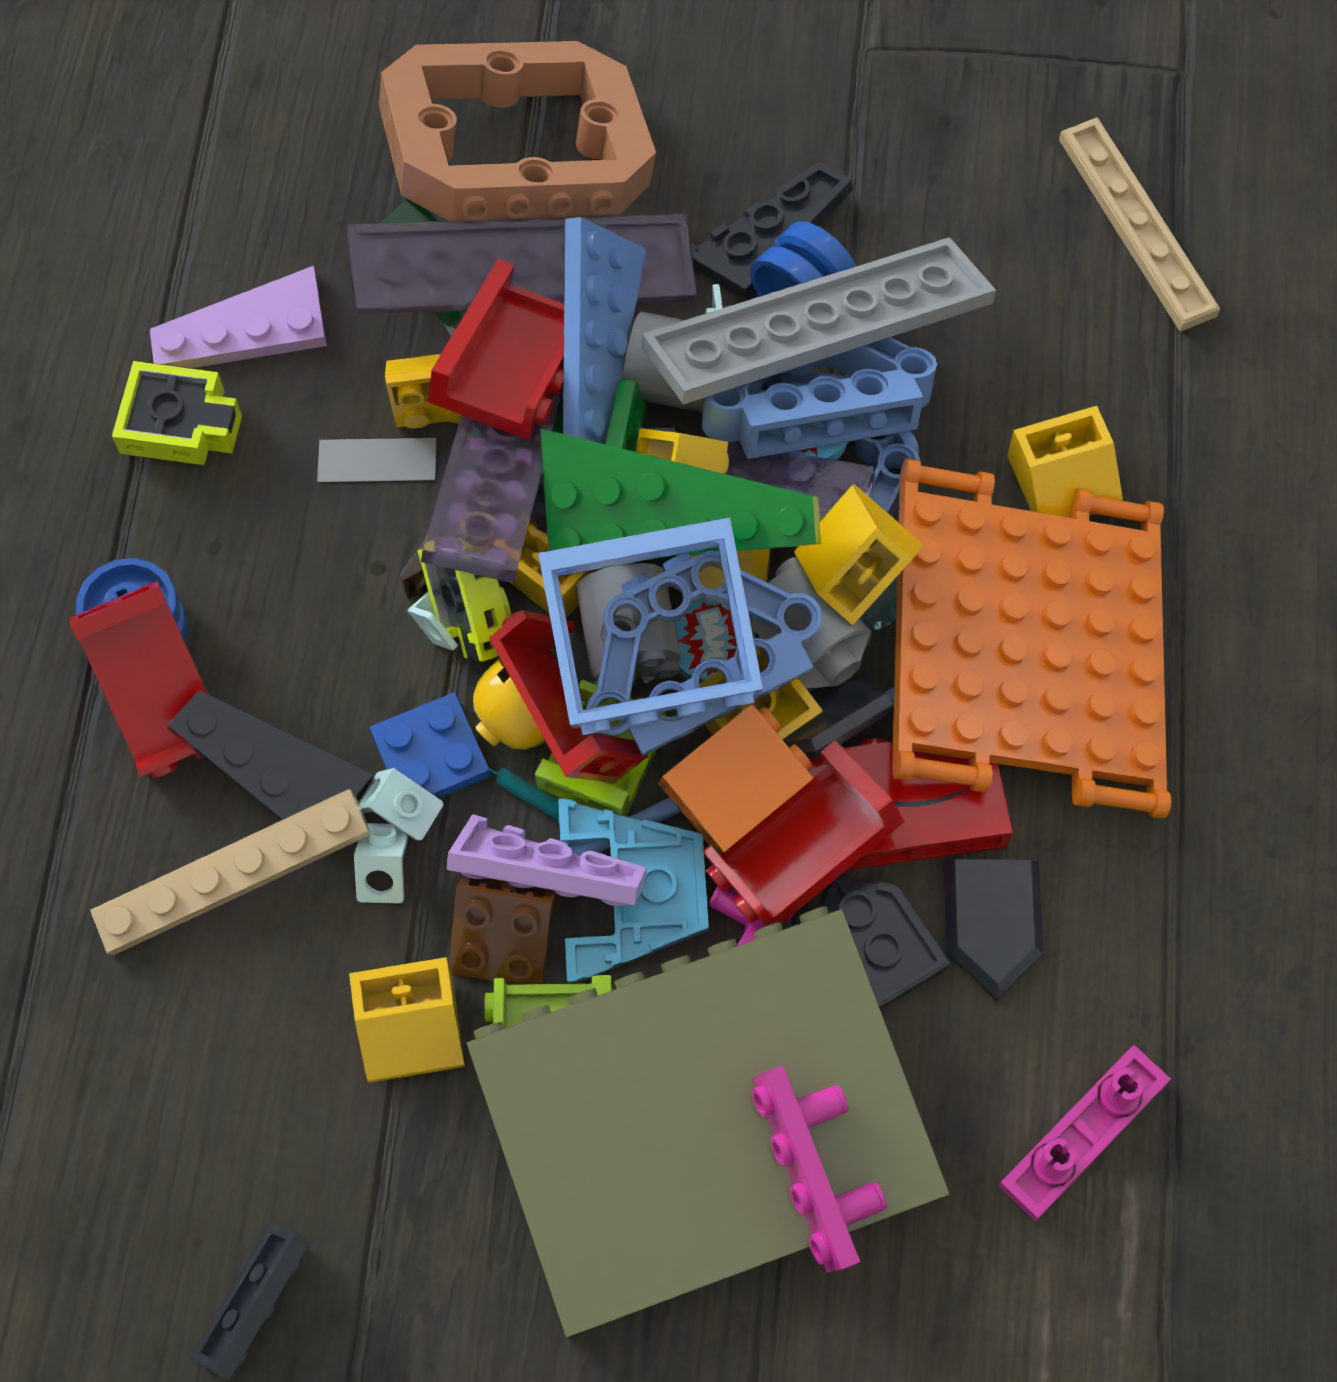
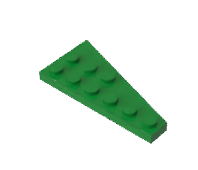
M541 429L549 551L724 518H730L737 552L821 545L818 497ZM717 546L688 553L692 556L707 551H719ZM674 554L658 558L676 557L680 554Z

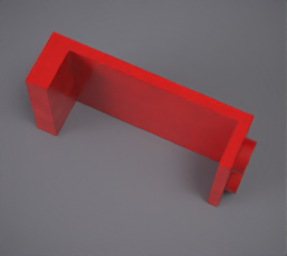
M158 582L146 585L69 618L71 629L77 641H80L134 757L136 769L140 777L151 773L152 778L168 774L178 767L177 761L193 754L196 759L202 758L167 729L168 724L198 690L206 694L208 693Z
M524 610L515 612L508 616L502 622V627L489 637L565 777L615 783L649 757L648 754L642 757L634 740L598 735L597 733L582 735L581 727L571 728L560 668L550 651L555 647L550 616ZM566 620L568 632L571 634L576 627L572 621Z

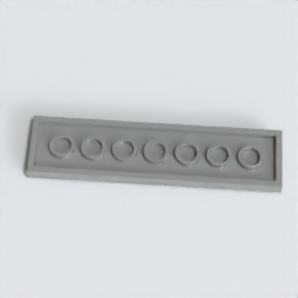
M949 237L642 333L641 347L684 405L993 304L996 289Z

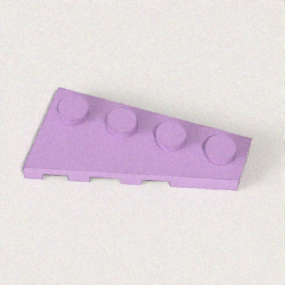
M314 266L151 328L150 337L154 364L191 369L327 346Z
M472 814L449 850L447 859V870L461 872L467 878L484 879L487 877L507 881L510 885L518 888L535 886L551 889L565 897L588 896L601 899L604 903L613 906L636 905L643 889L646 875V867L594 851L584 852L581 856L572 854V850L567 846V843L552 838L542 843L525 839V830L510 825L504 827L503 832L488 828L487 818Z

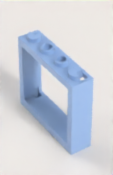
M730 518L538 553L569 722L572 729L581 727L582 735L595 734L611 730V721L629 718L630 726L643 725L659 721V712L677 709L678 717L691 716L707 712L705 704L723 700L726 708L739 707L754 703L753 695L762 692L763 686ZM718 546L744 680L583 710L558 576Z

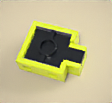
M133 361L112 438L120 454L205 465L208 450L233 453L242 418L236 398L223 397L224 387L218 372Z
M447 540L418 550L435 616L452 638L459 637L464 657L484 662L499 656L489 637L502 627V622L511 615L505 591L503 587H499L497 580L499 565L496 556L489 549V545Z

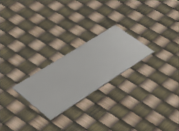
M436 438L319 440L317 482L435 480Z

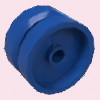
M796 221L775 240L774 247L767 249L751 265L750 278L753 288L758 296L761 297L856 267V264L849 252L836 238L824 229L809 222Z
M129 558L114 560L97 568L83 582L76 598V615L157 581L184 642L188 636V615L168 574L152 562Z

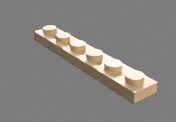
M348 789L90 911L106 952L110 955H115L372 834L354 792Z

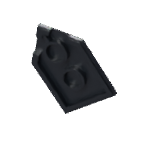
M855 673L849 680L839 686L824 687L812 694L811 696L823 710L822 714L783 741L789 748L793 744L797 745L808 759L819 758L822 756L821 751L834 740L840 745L894 712V704L884 691Z
M953 859L944 862L947 955L959 967L965 968L983 985V989L993 999L998 1001L1044 954L1039 863L1024 859Z
M843 873L828 885L824 906L827 907L829 914L842 909L879 1009L881 1010L941 974L951 963L898 885L880 881L874 883L852 878L850 874Z

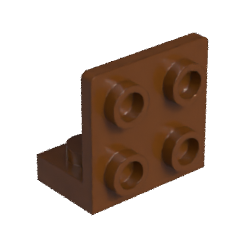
M462 875L455 894L449 966L452 974L494 981V978H504L505 983L513 985L543 984L551 916L560 895L551 889L535 886L518 888L503 880L487 877L484 879H471Z

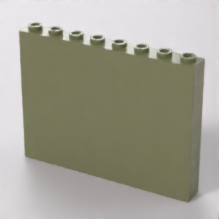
M826 906L814 909L799 916L801 921L799 925L783 930L781 923L766 926L753 932L756 939L754 941L737 946L735 939L718 943L707 949L709 956L692 963L689 955L673 959L661 965L663 970L661 974L646 979L643 972L625 976L615 981L616 990L599 996L596 988L580 992L568 998L570 1004L568 1007L551 1012L549 1005L532 1009L521 1014L523 1023L504 1029L502 1022L493 1023L475 1030L474 1035L476 1039L466 1042L566 1338L810 1247L809 1235L812 1234L805 1214L800 1215L794 1207L789 1190L790 1186L793 1185L786 1165L781 1166L775 1158L771 1147V1137L774 1134L767 1117L763 1118L759 1114L752 1097V1089L756 1088L752 1079L765 1071L781 1065L784 1066L794 1094L798 1099L834 1085L840 1086L848 1104L847 1113L809 1128L813 1143L835 1196L875 1181L881 1187L887 1203L886 1210L848 1225V1232L949 1195L842 909L830 914Z

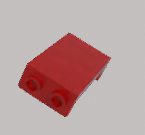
M836 740L821 751L828 766L725 852L718 854L711 845L703 850L712 864L706 872L724 893L730 888L735 891L739 897L733 903L750 924H753L758 919L765 927L775 923L782 924L904 823L892 798Z

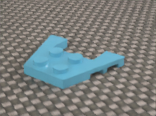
M558 799L560 841L567 843V845L608 842L611 845V857L646 867L644 886L636 905L614 906V935L565 938L568 984L580 983L592 978V976L600 975L709 931L703 834L646 819L641 821L621 816L607 809L602 811L590 808L568 799Z

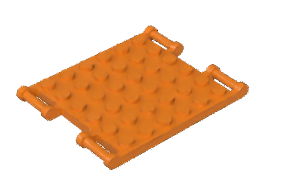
M906 458L900 472L899 524L924 546L897 576L893 778L909 781L912 777L965 784L969 785L973 791L987 792L991 786L993 774L992 766L989 762L1072 775V802L1075 806L1089 808L1092 804L1146 811L1150 817L1165 819L1170 812L1171 795L1167 791L1160 530L1164 514L1163 504L1152 501L1138 504L1092 496L1091 491L1076 488L1070 510V518L991 504L995 484L994 474L979 471L976 475L926 467L921 466V461ZM918 483L973 493V501L918 492ZM1089 513L1138 521L1141 524V530L1090 522ZM912 751L969 759V766L915 758ZM1092 778L1146 786V792L1099 786L1095 784Z

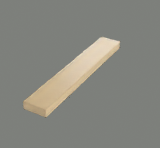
M1098 117L1061 131L1060 143L1178 330L1181 332L1216 318L1220 307Z

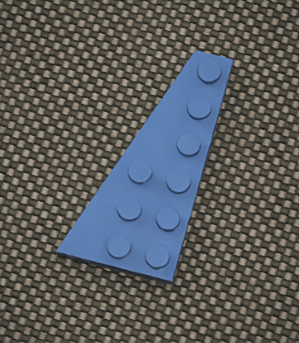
M583 217L565 219L563 434L605 444L618 382L623 377L625 357L630 339L646 248Z

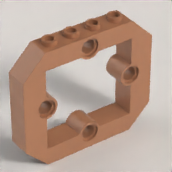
M578 41L415 45L381 72L379 108L401 195L450 222L620 215L650 186L656 150L627 67ZM580 95L583 105L580 110L576 147L584 156L592 159H601L549 162L542 158L529 157L518 161V163L449 166L448 161L451 160L454 152L457 117L448 107L432 104L431 99L481 98L482 101L490 106L506 108L515 105L519 97Z

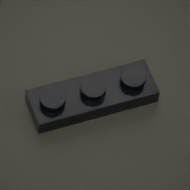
M271 1222L190 1359L229 1381L236 1368L246 1359L249 1346L261 1325L273 1313L276 1300L288 1279L300 1267L303 1254L310 1242L297 1233Z

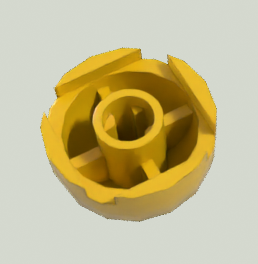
M498 659L477 682L473 694L474 711L481 720L476 729L493 746H496L500 741L512 749L527 750L539 746L545 742V739L510 675L502 670L505 667L501 659Z

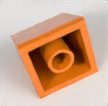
M753 704L749 705L667 772L658 782L697 832L703 834V839L706 843L711 845L718 854L729 849L813 779L812 775L807 771L812 767L810 760L797 745L793 744L789 748L777 734L782 729L780 724L765 707L758 711Z

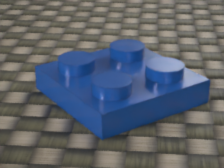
M455 692L369 727L386 769L395 768L437 798L491 777L489 768Z

